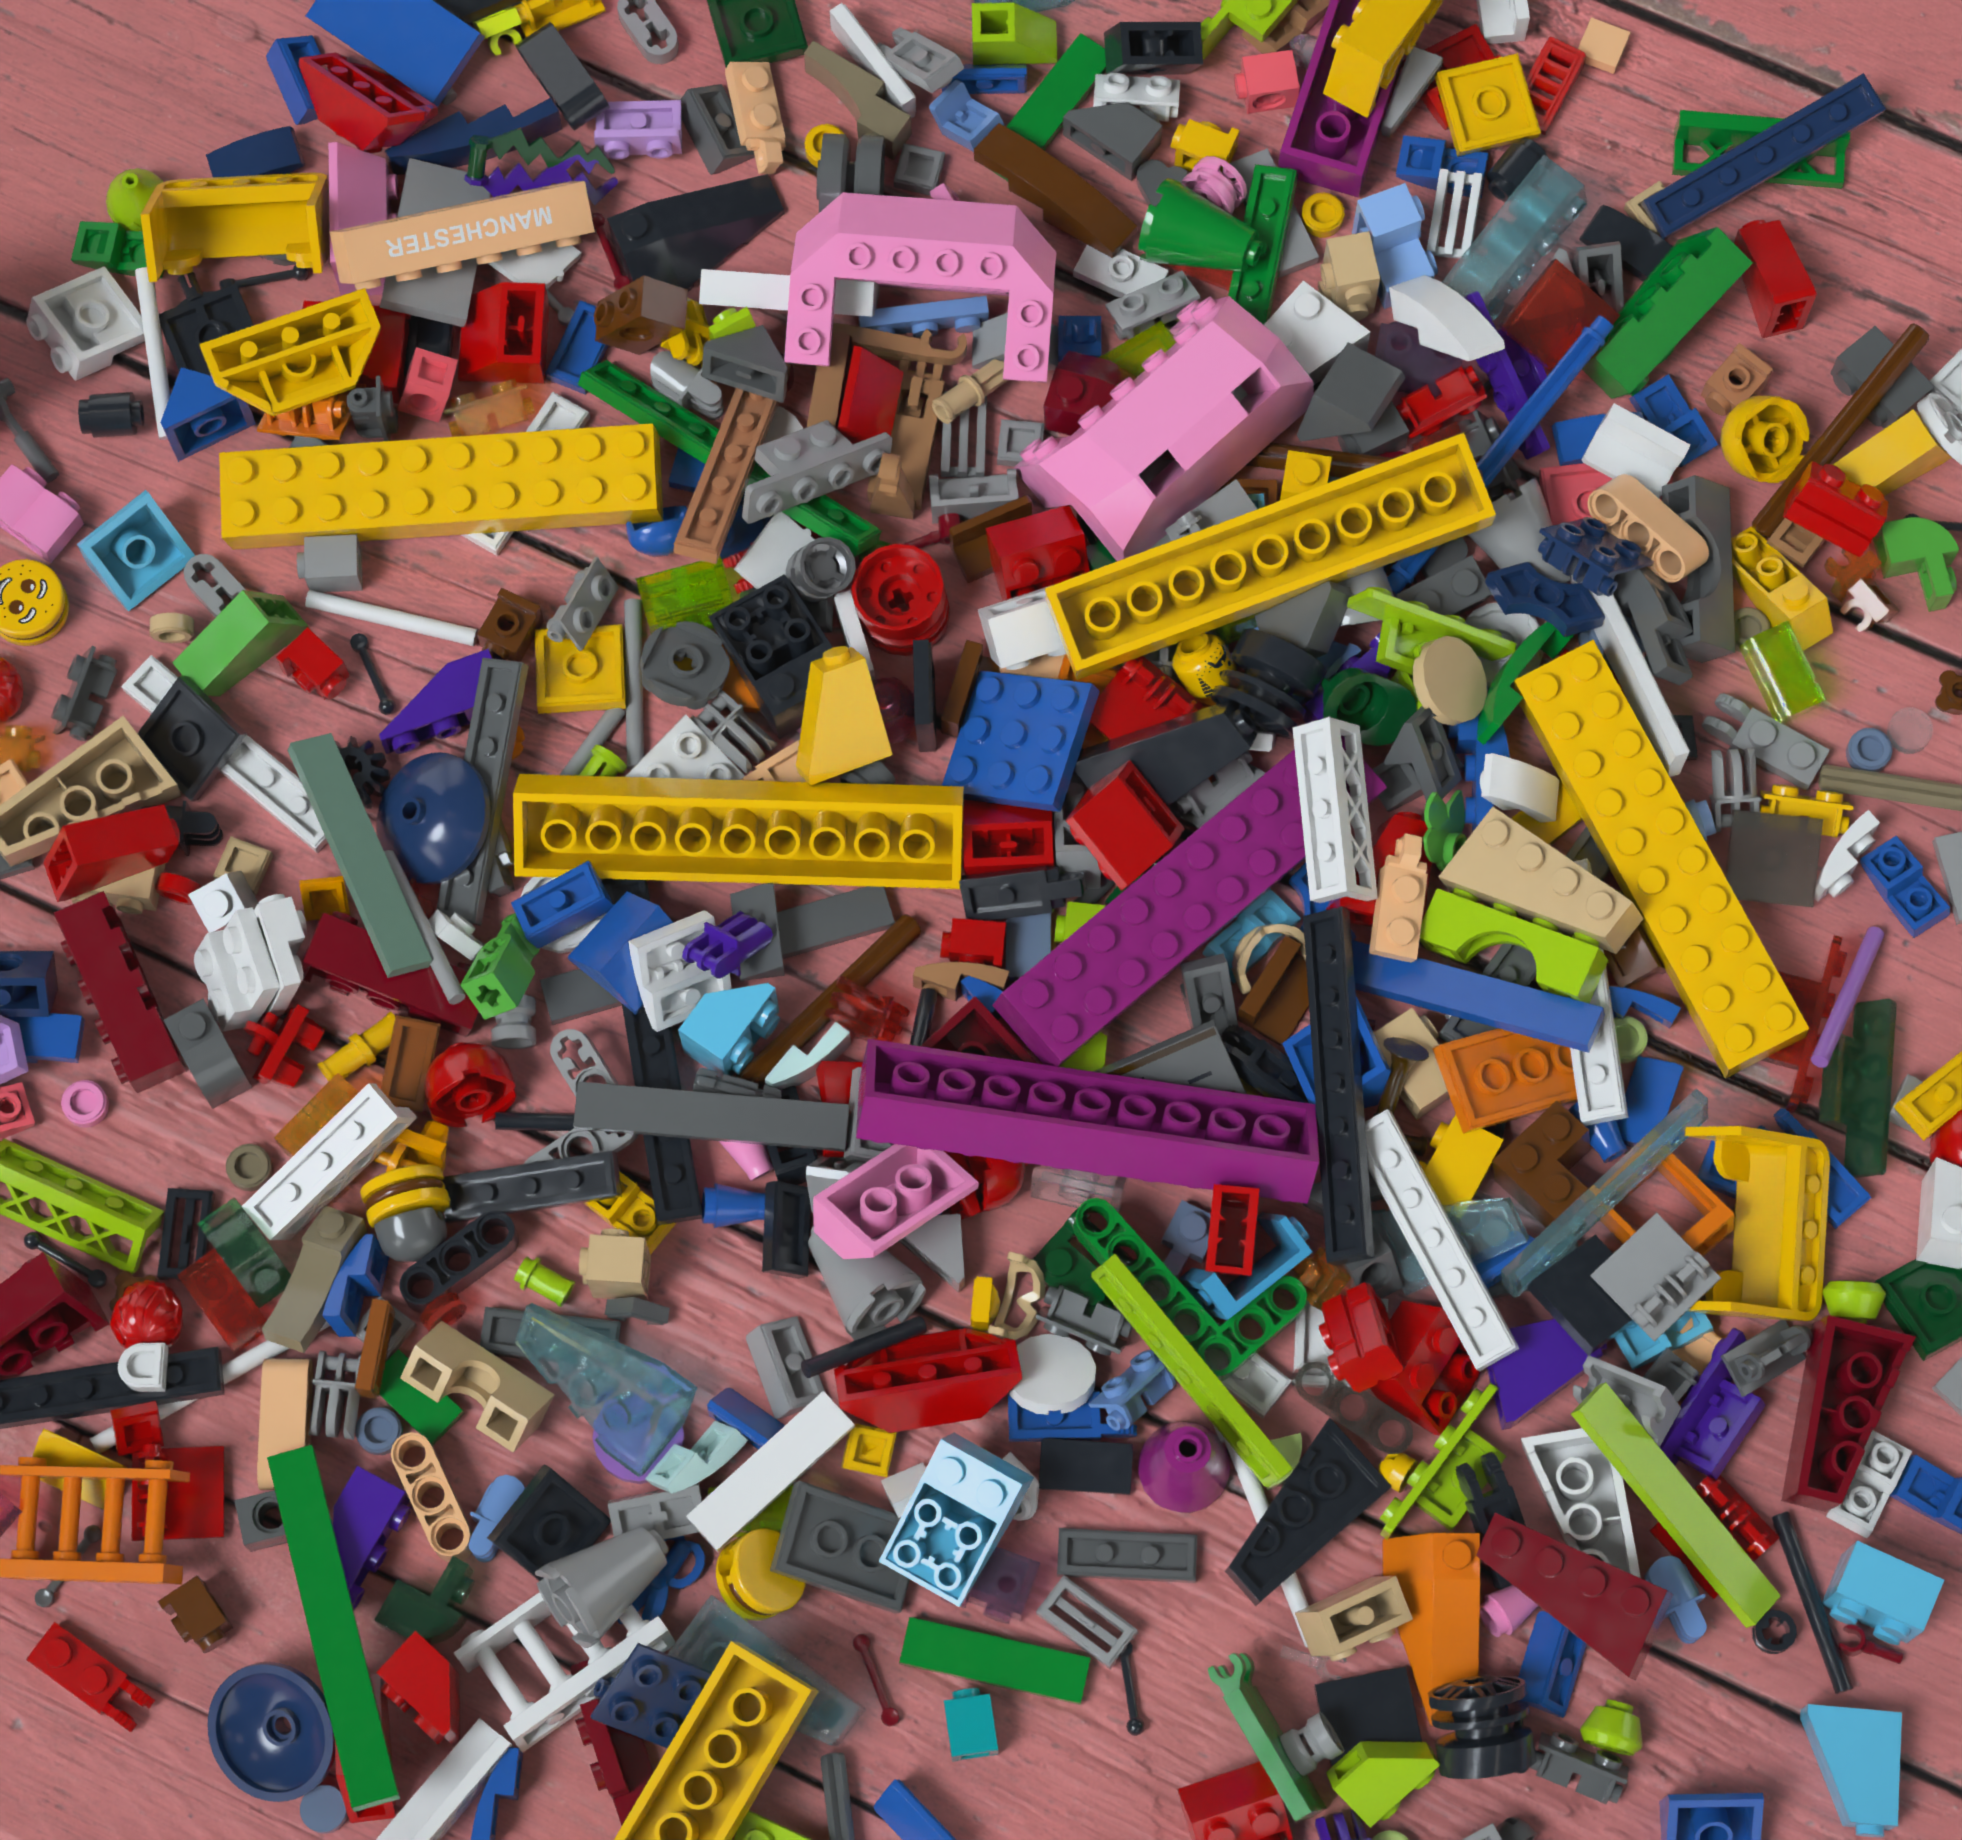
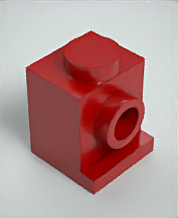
M308 627L276 656L282 672L287 677L291 675L294 681L306 693L310 694L315 690L324 700L326 698L331 700L339 695L347 684L346 679L350 677L344 661Z
M952 918L951 932L943 931L940 958H948L949 962L978 963L1003 969L1006 922Z

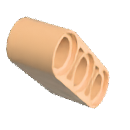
M1619 475L1589 495L1587 503L1590 515L1603 522L1608 528L1607 531L1615 537L1637 544L1642 549L1641 553L1654 561L1653 565L1648 566V568L1664 581L1670 583L1678 582L1707 562L1709 548L1703 537L1631 475Z
M264 1359L257 1462L259 1490H275L267 1457L305 1447L311 1443V1435L308 1434L313 1398L312 1359Z
M413 1432L403 1434L392 1445L391 1458L427 1539L437 1555L444 1561L450 1563L464 1561L472 1553L469 1549V1541L473 1532L436 1451L423 1435ZM415 1446L424 1448L426 1455L420 1465L407 1467L403 1464V1455L409 1448ZM433 1487L443 1489L445 1493L444 1500L439 1506L435 1508H425L422 1506L421 1500L425 1491ZM452 1528L463 1531V1541L456 1549L446 1550L441 1547L440 1540L445 1531Z

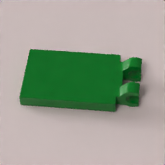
M1232 1653L1229 1655V1658L1235 1668L1233 1675H1230L1225 1665L1219 1667L1213 1665L1208 1668L1209 1677L1221 1688L1225 1695L1223 1696L1225 1702L1295 1822L1312 1818L1327 1809L1308 1775L1303 1777L1288 1758L1279 1737L1283 1732L1258 1689L1252 1685V1677L1255 1670L1252 1658L1247 1653Z

